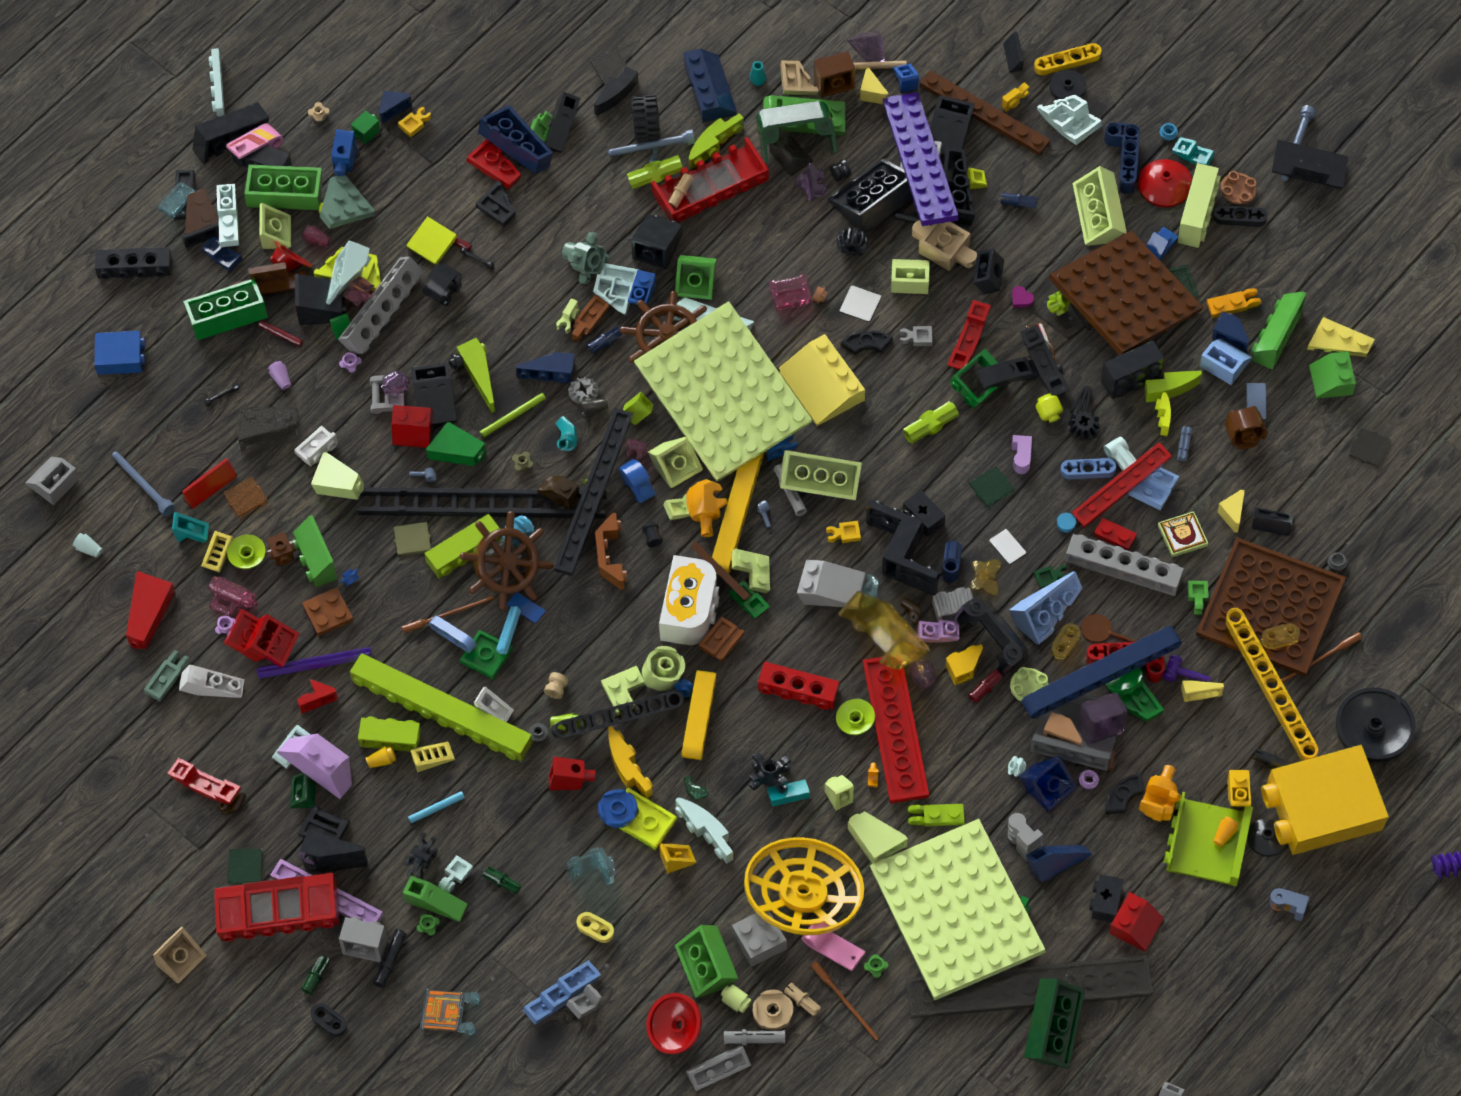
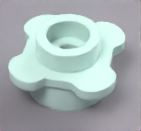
M1012 757L1008 765V774H1014V776L1018 777L1025 772L1026 762L1023 758Z

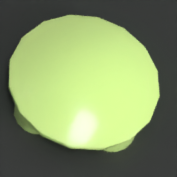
M1021 667L1011 679L1010 688L1012 694L1017 700L1022 701L1028 694L1049 685L1048 677L1036 669Z

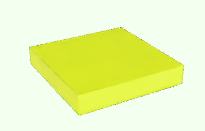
M427 216L406 246L429 262L437 265L458 236Z

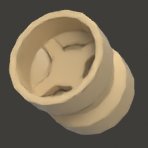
M553 672L549 676V684L545 686L544 693L551 698L561 699L564 694L563 688L567 686L569 680L566 676Z

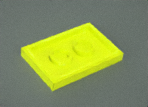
M628 787L626 792L632 794L637 802V815L630 825L620 829L656 850L678 820L677 816Z

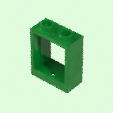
M986 349L981 351L949 380L953 390L959 392L963 396L965 403L972 406L973 409L999 388L991 387L982 396L977 398L960 379L976 363H979L983 368L998 363Z

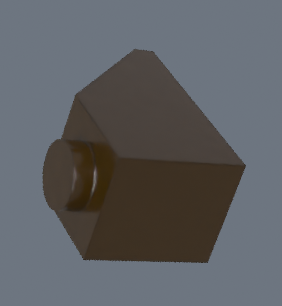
M547 476L537 490L539 494L567 509H570L580 496L579 485L564 476Z

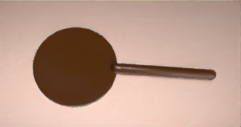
M1092 614L1082 621L1081 633L1088 641L1095 643L1103 642L1110 635L1128 642L1137 641L1112 632L1110 621L1103 615Z

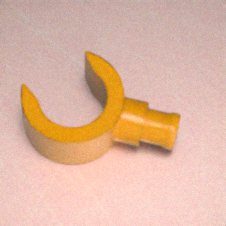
M873 762L868 769V787H878L877 764Z

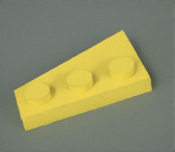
M1323 317L1307 350L1322 349L1324 352L1330 353L1331 351H1349V355L1367 357L1375 339Z

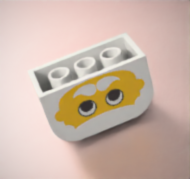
M673 556L659 621L660 641L695 645L705 638L709 633L710 625L715 623V607H718L719 587H716L715 569L707 561Z

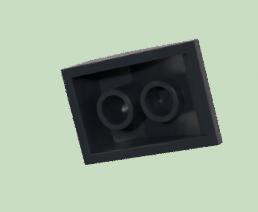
M309 830L300 849L303 865L311 872L319 871L323 873L368 865L365 847Z

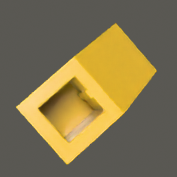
M982 644L978 646L972 645L965 651L960 653L954 652L946 658L945 667L954 685L973 679L983 655Z
M1229 770L1227 788L1230 805L1251 807L1249 770Z

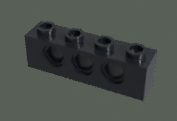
M170 247L101 249L95 252L97 278L171 276L172 255Z

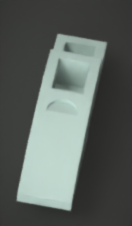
M235 184L217 185L220 247L238 246L239 223Z
M677 798L675 811L680 818L683 817L686 820L688 830L691 833L694 832L697 837L703 835L708 844L712 843L719 859L723 858L726 864L732 861L733 851L726 843L729 841V833L724 826L700 806L688 800Z

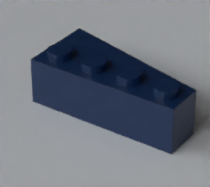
M510 105L480 118L478 133L533 173L537 174L550 167L553 152Z

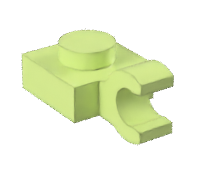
M570 299L563 311L562 318L556 324L558 330L561 326L565 325V333L568 334L570 332L571 322L578 317L580 312L577 300Z

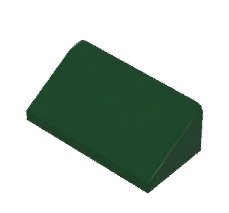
M303 772L292 777L291 808H312L315 806L316 781Z

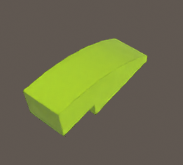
M1202 371L1165 372L1163 379L1146 380V402H1155L1158 398L1161 399L1163 392L1167 393L1170 399L1191 390L1200 384Z

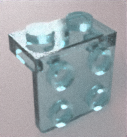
M603 847L599 849L593 848L587 854L580 857L575 856L566 863L570 881L599 869L607 885L614 883V875L616 874L615 864L612 857L606 855Z

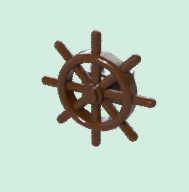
M675 291L670 293L669 304L658 305L651 309L643 300H639L637 306L643 311L644 315L640 318L637 327L620 328L621 334L636 335L639 350L632 354L628 361L634 363V360L681 332L679 330L688 324L690 326L697 321L696 318L707 311V307L702 305L691 313L686 308L676 305L677 292ZM667 316L666 321L662 323L659 317ZM674 316H677L682 320L673 325ZM651 322L656 326L655 329H646ZM644 336H651L648 344H646Z
M513 511L507 513L506 528L489 532L481 521H477L475 526L483 538L477 545L475 554L462 552L459 555L461 560L474 561L475 572L479 578L470 587L469 592L475 594L485 586L493 592L500 593V611L506 609L507 594L517 593L523 589L531 600H537L538 595L530 584L534 580L538 568L551 570L554 567L552 562L539 561L538 551L534 544L544 534V530L538 528L530 536H527L525 533L514 529L515 513ZM505 536V539H501V540L497 543V541H496L497 538H500V537ZM513 538L521 543L516 548L512 544ZM526 550L528 559H520L522 557L521 553ZM516 566L527 567L524 576ZM509 572H511L514 578L518 581L517 583L508 586ZM501 579V585L496 583L495 581Z

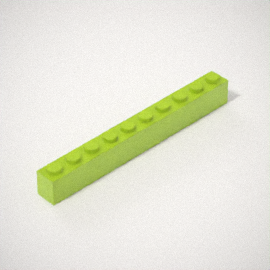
M361 653L350 671L351 679L357 686H365L374 694L384 695L389 701L393 703L398 702L407 710H415L426 719H434L439 725L443 727L448 726L459 735L465 734L476 743L486 744L491 750L495 752L500 751L512 760L522 761L533 743L532 734Z

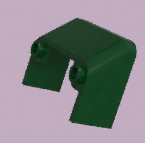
M823 101L763 109L756 116L762 159L766 165L769 163L767 144H773L779 139V127L814 122L818 134L822 136L828 135L831 155L838 152L833 121L829 108Z

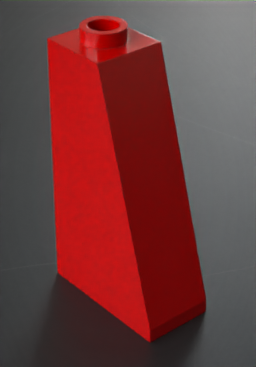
M137 571L126 633L128 643L133 648L147 650L175 593L173 583Z

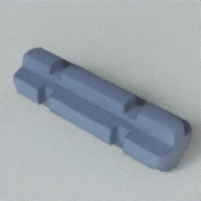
M1182 427L1177 455L1178 461H1187L1192 433L1191 427Z

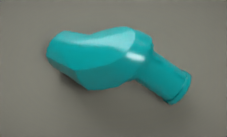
M562 416L556 422V426L561 431L557 447L561 448V450L572 451L578 442L577 430L566 417Z

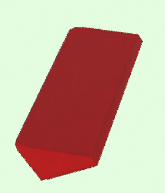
M225 458L182 490L184 501L192 509L196 508L237 477L229 460Z

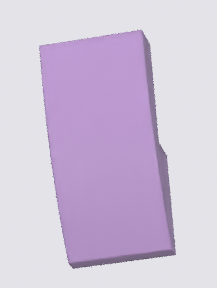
M940 619L938 623L919 621L917 624L918 642H951L959 640V625L956 621Z

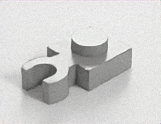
M913 326V331L905 328L900 329V335L907 336L906 338H900V344L913 342V346H932V326Z

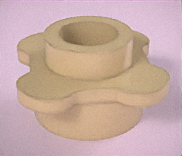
M320 102L315 103V106L308 110V115L312 116L315 121H323L330 113L329 108H325Z

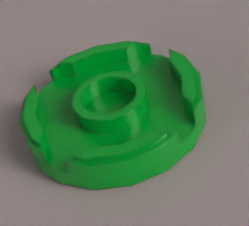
M1137 668L1105 684L1106 689L1115 695L1131 694L1135 691V688L1142 686L1144 681L1142 670Z

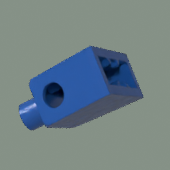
M336 129L331 158L333 168L335 169L334 174L337 176H344L345 171L351 172L358 150L354 131Z

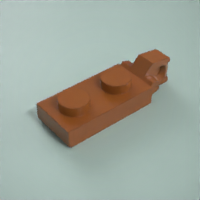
M594 295L576 318L573 325L572 339L579 342L583 335L588 336L610 309L611 305L597 295Z

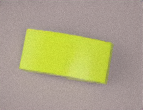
M1163 392L1161 399H1157L1155 409L1158 410L1157 417L1160 418L1158 427H1161L1160 435L1168 436L1171 407L1167 393Z

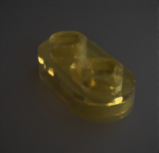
M1291 623L1268 628L1262 633L1261 642L1269 649L1294 644L1299 639L1300 630L1295 624ZM1291 630L1293 633L1289 634L1287 631Z
M1066 624L1063 626L1052 644L1051 652L1055 658L1065 659L1071 654L1080 639L1081 631L1077 625Z

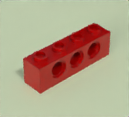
M764 661L758 679V690L767 695L774 694L786 700L793 699L801 704H812L820 709L833 710L839 692V681ZM776 681H783L784 683H782V684H776L775 682H776ZM795 686H801L802 688H801V689H795L794 687H795ZM818 690V691H820L821 693H820V694H814L813 691Z

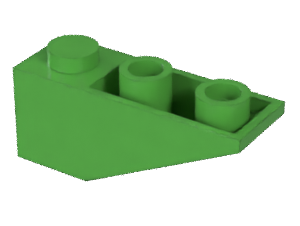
M410 876L403 891L406 903L458 922L461 921L468 905L432 883L414 876Z

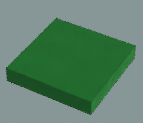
M479 630L473 638L476 646L470 653L465 651L459 661L461 664L494 680L513 650V646H509L507 654L500 655L496 651L499 639Z

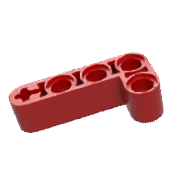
M1134 642L1092 644L1087 649L1086 663L1089 665L1104 658V654L1108 656ZM1164 656L1143 665L1145 666L1146 678L1150 682L1157 683L1162 680L1165 669ZM1152 669H1157L1159 672H1153Z

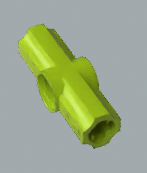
M676 155L663 161L658 160L648 163L644 168L627 173L632 189H635L654 180L656 183L663 181L667 175L680 172L683 166L679 156Z
M949 401L934 411L928 410L919 417V420L903 429L905 438L909 443L913 444L928 434H936L942 429L943 425L959 416L957 408Z

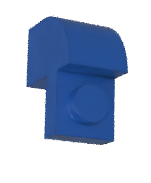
M632 459L617 468L624 484L630 486L638 503H642L656 495L649 481L650 477L640 462Z

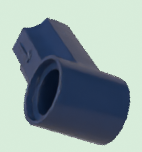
M950 541L945 544L942 578L947 582H954L959 577L962 544H959L957 541Z

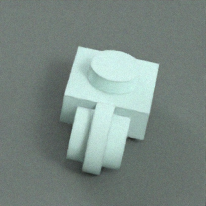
M456 855L445 869V874L449 877H444L438 887L450 893L455 886L453 881L456 880L461 884L473 870V866Z

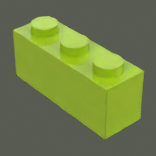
M372 716L367 718L361 717L358 734L359 747L381 749L384 746H391L396 751L411 752L410 750L419 748L420 723L413 720L404 722L392 718L383 720Z

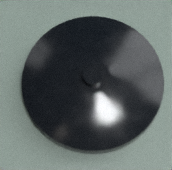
M1364 688L1350 694L1340 705L1336 717V732L1342 745L1346 749L1362 745L1367 760L1371 762H1385L1397 758L1408 749L1415 734V717L1408 703L1396 693L1383 688Z

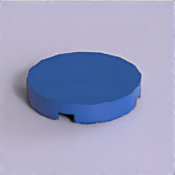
M611 790L605 793L601 801H599L598 813L601 820L607 826L623 828L635 820L637 802L634 796L625 790Z

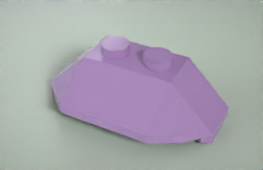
M319 734L289 738L277 751L280 756L339 799L352 786L349 756Z

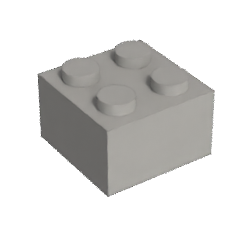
M769 911V912H764L765 914H767L768 916H770L771 918H773V916H772V914L770 913V911ZM757 913L732 925V935L751 967L787 949V940L781 930L763 920Z
M345 917L339 942L343 955L381 962L388 939L385 926L380 922L371 921L370 923L358 917Z

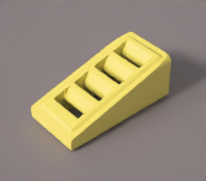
M214 531L201 566L220 573L227 558L228 546L234 538L230 535ZM218 540L224 541L226 544H219ZM215 547L222 548L223 551H217L215 550ZM212 553L220 555V559L212 557ZM209 560L218 562L217 566L209 564Z
M1182 681L1181 685L1184 702L1220 697L1223 695L1224 690L1223 683Z
M449 742L410 750L417 772L455 760ZM442 749L446 750L447 756H443ZM438 751L439 758L435 757L434 752ZM427 754H430L432 759L428 760ZM423 756L424 761H420L419 757Z

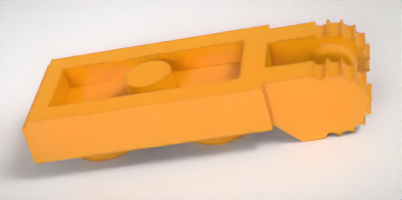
M1251 288L1243 292L1240 291L1207 299L1206 304L1211 317L1216 318L1220 317L1222 312L1233 314L1246 311L1249 308L1260 305L1261 300L1260 298H1252L1246 302L1245 299L1254 297L1258 293L1256 288Z

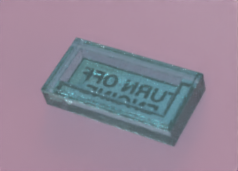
M180 181L157 206L158 210L173 219L187 203V195L195 192V190Z

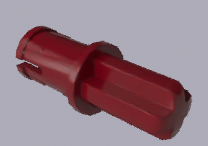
M994 670L984 680H980V684L968 694L969 698L974 703H978L1002 679V674L998 670Z

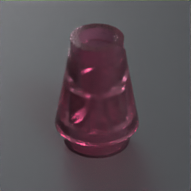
M308 225L302 235L306 242L327 247L331 240L328 235L314 225Z

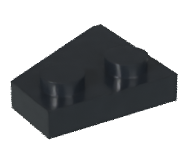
M499 180L475 203L477 209L503 227L515 216V210L512 204H510L509 198Z

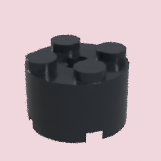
M441 262L429 274L427 278L429 283L428 285L424 284L422 293L437 303L448 306L452 299L450 296L454 292L458 293L461 289L462 283L460 281L463 276L452 267Z

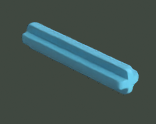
M517 606L510 607L496 649L500 655L508 653L521 613Z

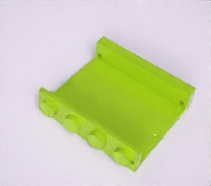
M1182 792V797L1180 801L1176 802L1175 810H1179L1178 816H1173L1171 825L1172 828H1175L1174 834H1169L1167 844L1171 846L1170 852L1166 851L1163 862L1167 863L1166 871L1237 886L1253 807L1245 806L1244 812L1187 800L1184 798L1186 792ZM1227 816L1239 824L1238 831L1223 847H1219L1213 842L1221 819L1224 820Z

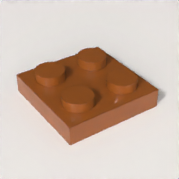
M337 587L302 602V606L318 637L353 621V617Z

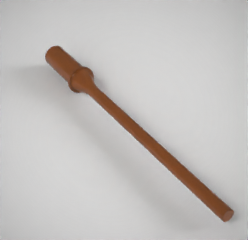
M493 596L438 615V617L444 618L494 600ZM434 617L423 620L419 619L413 623L401 626L402 631L405 634L419 628H424Z
M1358 632L1344 641H1340L1336 648L1313 660L1310 667L1338 650H1346L1347 647L1362 639L1361 634ZM1293 672L1282 678V683L1297 675V673Z
M817 961L814 962L811 968L822 979L823 983H826L834 990L876 1041L879 1040V1037L835 987L831 976L825 972Z

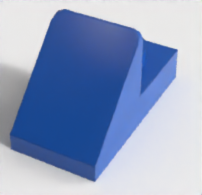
M911 63L893 67L894 74L899 81L901 93L918 89L919 74Z
M1163 227L1158 234L1156 232L1152 234L1146 246L1161 261L1178 241V236Z

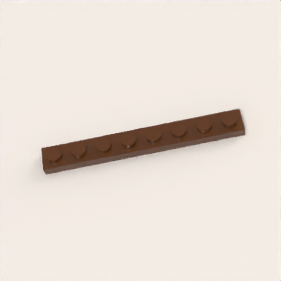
M931 70L920 81V87L937 97L942 95L974 103L975 119L1039 156L1050 144V139Z

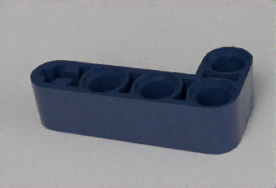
M1112 122L1105 128L1104 141L1109 146L1122 147L1119 189L1123 193H1131L1135 189L1140 129L1135 124Z

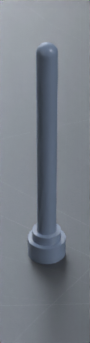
M1305 105L1301 109L1300 116L1302 120L1294 140L1295 144L1301 145L1308 122L1315 116L1316 110L1312 106ZM1282 175V181H1288L1289 176Z
M687 130L680 136L613 148L608 151V154L616 156L682 142L688 145L695 144L693 130Z
M113 452L112 457L158 504V510L164 516L170 515L174 511L175 505L170 500L163 499L118 452Z

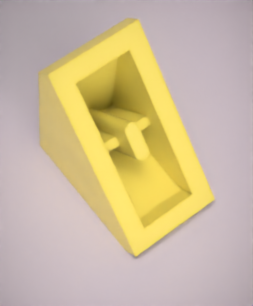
M867 68L860 89V100L883 104V98H888V92L870 68Z
M1239 490L1219 503L1218 514L1234 532H1238L1245 490Z

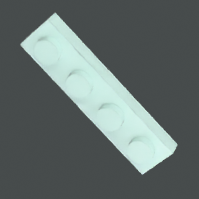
M217 48L211 49L212 56L209 57V65L213 67V71H210V80L214 82V86H211L212 97H215V101H212L213 112H217V116L225 115L221 58Z

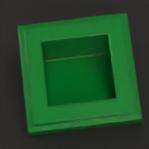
M347 314L330 319L331 330L336 340L339 339L350 324Z

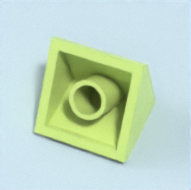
M264 203L260 204V240L262 249H276L275 241L282 243L287 248L291 247V215Z

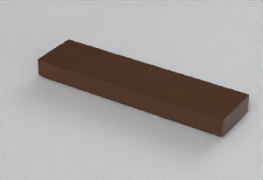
M696 541L691 545V548L703 560L710 563L715 572L745 601L752 597Z

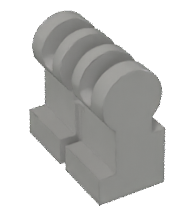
M1014 813L1009 817L1008 840L1016 845V851L1028 862L1026 855L1042 847L1043 834L1038 829L1034 832L1026 824L1024 815Z

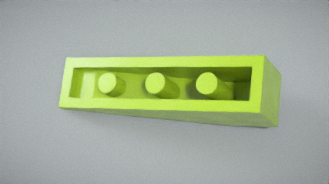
M474 338L457 346V354L461 355L467 373L491 413L495 412L486 360L487 349L483 343L480 344L478 339Z

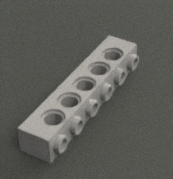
M410 256L398 259L338 340L351 353L363 354L369 349V344L379 336L381 328L390 321V316L400 308L402 300L409 296L411 288L420 281V276L424 271Z
M1075 534L1071 538L1065 557V562L1172 596H1176L1184 569L1174 563H1165L1158 558H1149L1139 552H1130L1119 546L1114 547L1103 541L1088 539L1084 535ZM1088 550V551H1091L1092 553H1089V554H1088V553H1085L1084 551ZM1108 556L1110 559H1104L1103 557ZM1121 562H1127L1128 565H1123ZM1139 568H1146L1147 570L1142 571ZM1159 573H1162V574H1164V575H1166V576H1163V577H1162V576H1159L1158 574H1159Z

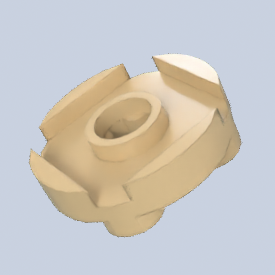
M779 990L764 991L753 1003L754 1020L761 1029L770 1031L787 1027L793 1017L791 999ZM771 1006L779 1009L775 1014H771L767 1010H770Z

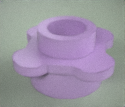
M349 352L343 356L339 365L341 368L348 369L349 372H355L357 365L361 364L362 361L360 357Z
M228 616L219 617L218 626L215 628L216 633L228 635L235 618Z

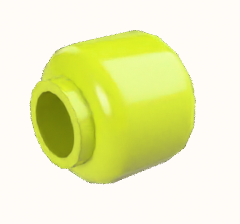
M1050 393L1037 399L1036 410L1041 420H1049L1052 423L1060 419L1059 415L1062 414L1063 408L1057 396Z

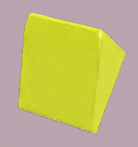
M968 168L967 174L970 180V189L986 188L985 172Z

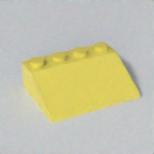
M825 334L809 342L779 367L780 375L816 426L865 401L864 387Z

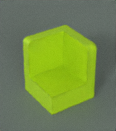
M640 392L624 405L623 410L633 413L631 422L636 425L651 413L654 404Z

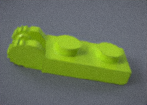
M963 804L911 805L908 807V813L924 814V817H910L908 819L910 825H964Z

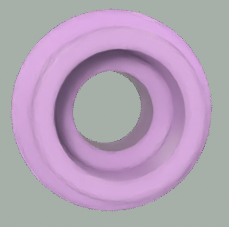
M1086 770L1080 774L1079 783L1085 789H1093L1098 785L1099 777L1096 772ZM1089 778L1092 782H1086L1085 780Z

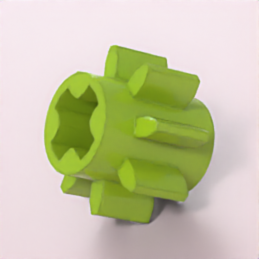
M1060 291L1048 296L1050 300L1047 302V307L1051 313H1057V316L1069 311L1070 301Z

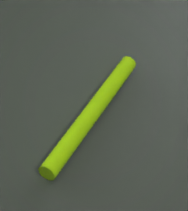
M544 394L537 395L480 431V435L483 438L544 401L546 399Z

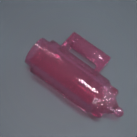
M214 576L211 579L208 590L214 596L209 604L210 608L230 617L236 605L245 608L258 605V602L255 601V594L250 592L249 589L221 576ZM220 597L231 602L230 607L228 608L217 603L218 598Z

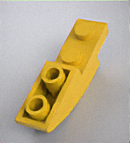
M610 726L608 728L610 753L619 777L627 788L635 785L640 793L648 799L653 795V784L648 777H643L641 769L635 763L636 751L630 744L627 745L625 743L624 737L619 730L615 731Z

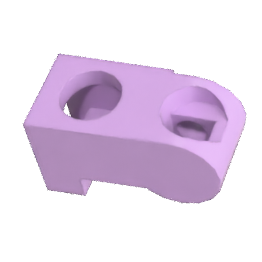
M1013 435L1012 450H1017L1013 468L1019 474H1025L1029 471L1032 436Z

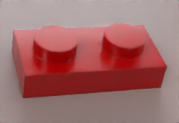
M1102 518L1094 532V536L1129 551L1137 537V533Z

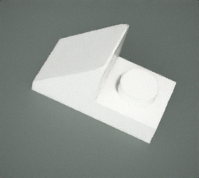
M483 687L474 701L476 708L505 722L508 721L514 711L487 687Z

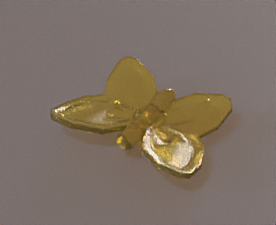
M992 559L986 563L973 561L972 567L976 572L974 574L976 578L972 580L969 588L972 590L983 588L990 594H998V586L993 580L996 578V575L993 573L999 570L1001 566L1000 560Z

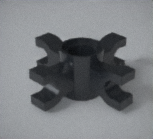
M759 752L752 755V758L755 760L752 766L760 772L749 776V779L752 781L749 783V787L754 791L762 784L766 786L775 785L781 794L787 791L788 788L785 784L788 783V780L780 774L791 770V767L788 765L791 763V759L785 755L778 762L775 760L765 761Z
M422 832L419 835V846L415 845L409 856L405 859L404 865H412L406 876L410 877L413 875V872H416L417 878L423 880V868L428 869L433 858L436 857L438 852L436 848L430 849L436 841L435 837L430 838L429 842L425 840L426 833Z

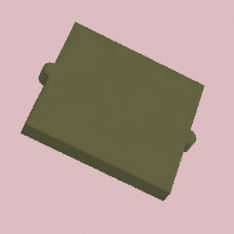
M427 522L394 527V543L397 547L398 556L427 552L431 549L429 540L431 535L428 533Z

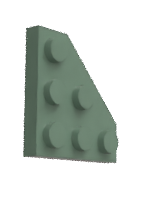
M346 175L330 178L319 216L329 229L374 215L375 210Z

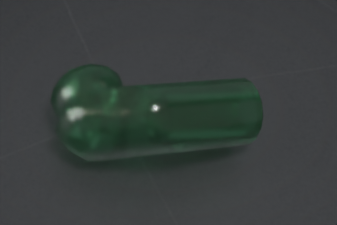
M693 776L683 778L689 796L697 799L708 796L707 788L695 785Z

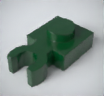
M1061 565L1057 570L1049 566L1034 571V577L1039 589L1041 590L1068 575L1061 573L1066 571L1067 566Z

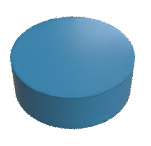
M1062 513L1058 516L1057 528L1060 531L1068 533L1075 529L1076 518L1072 514Z

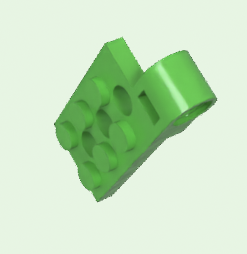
M774 95L763 99V109L823 101L829 108L835 135L844 136L845 102ZM814 122L781 127V131L818 134Z

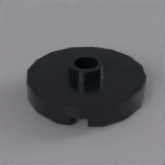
M1061 70L1051 78L1050 91L1057 100L1065 99L1072 95L1080 98L1085 94V79L1074 70Z

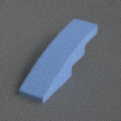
M588 960L560 977L556 984L541 992L539 998L524 1006L523 1012L537 1025L565 1006L568 1000L582 993L588 984H593L601 977V974Z

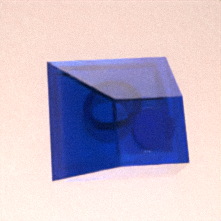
M1059 756L1033 764L1019 776L1027 792L1047 811L1053 809L1077 788Z

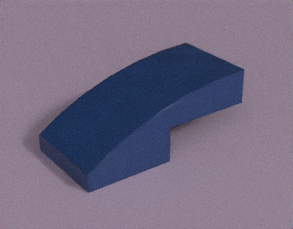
M214 236L201 248L207 256L229 272L243 260L241 255L228 247H220V240Z

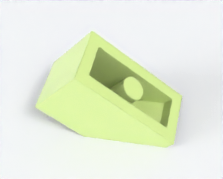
M841 775L827 780L825 783V793L835 810L853 803L854 786L847 778Z

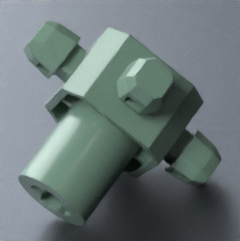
M595 232L587 234V242H578L577 244L568 242L562 250L563 258L571 262L574 270L581 272L579 274V282L582 284H588L591 279L590 274H599L603 270L604 263L609 261V255L606 254L605 248L596 244L598 243V233Z

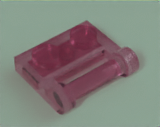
M805 274L776 282L774 280L768 281L776 311L812 303ZM800 284L799 286L777 290L778 288Z

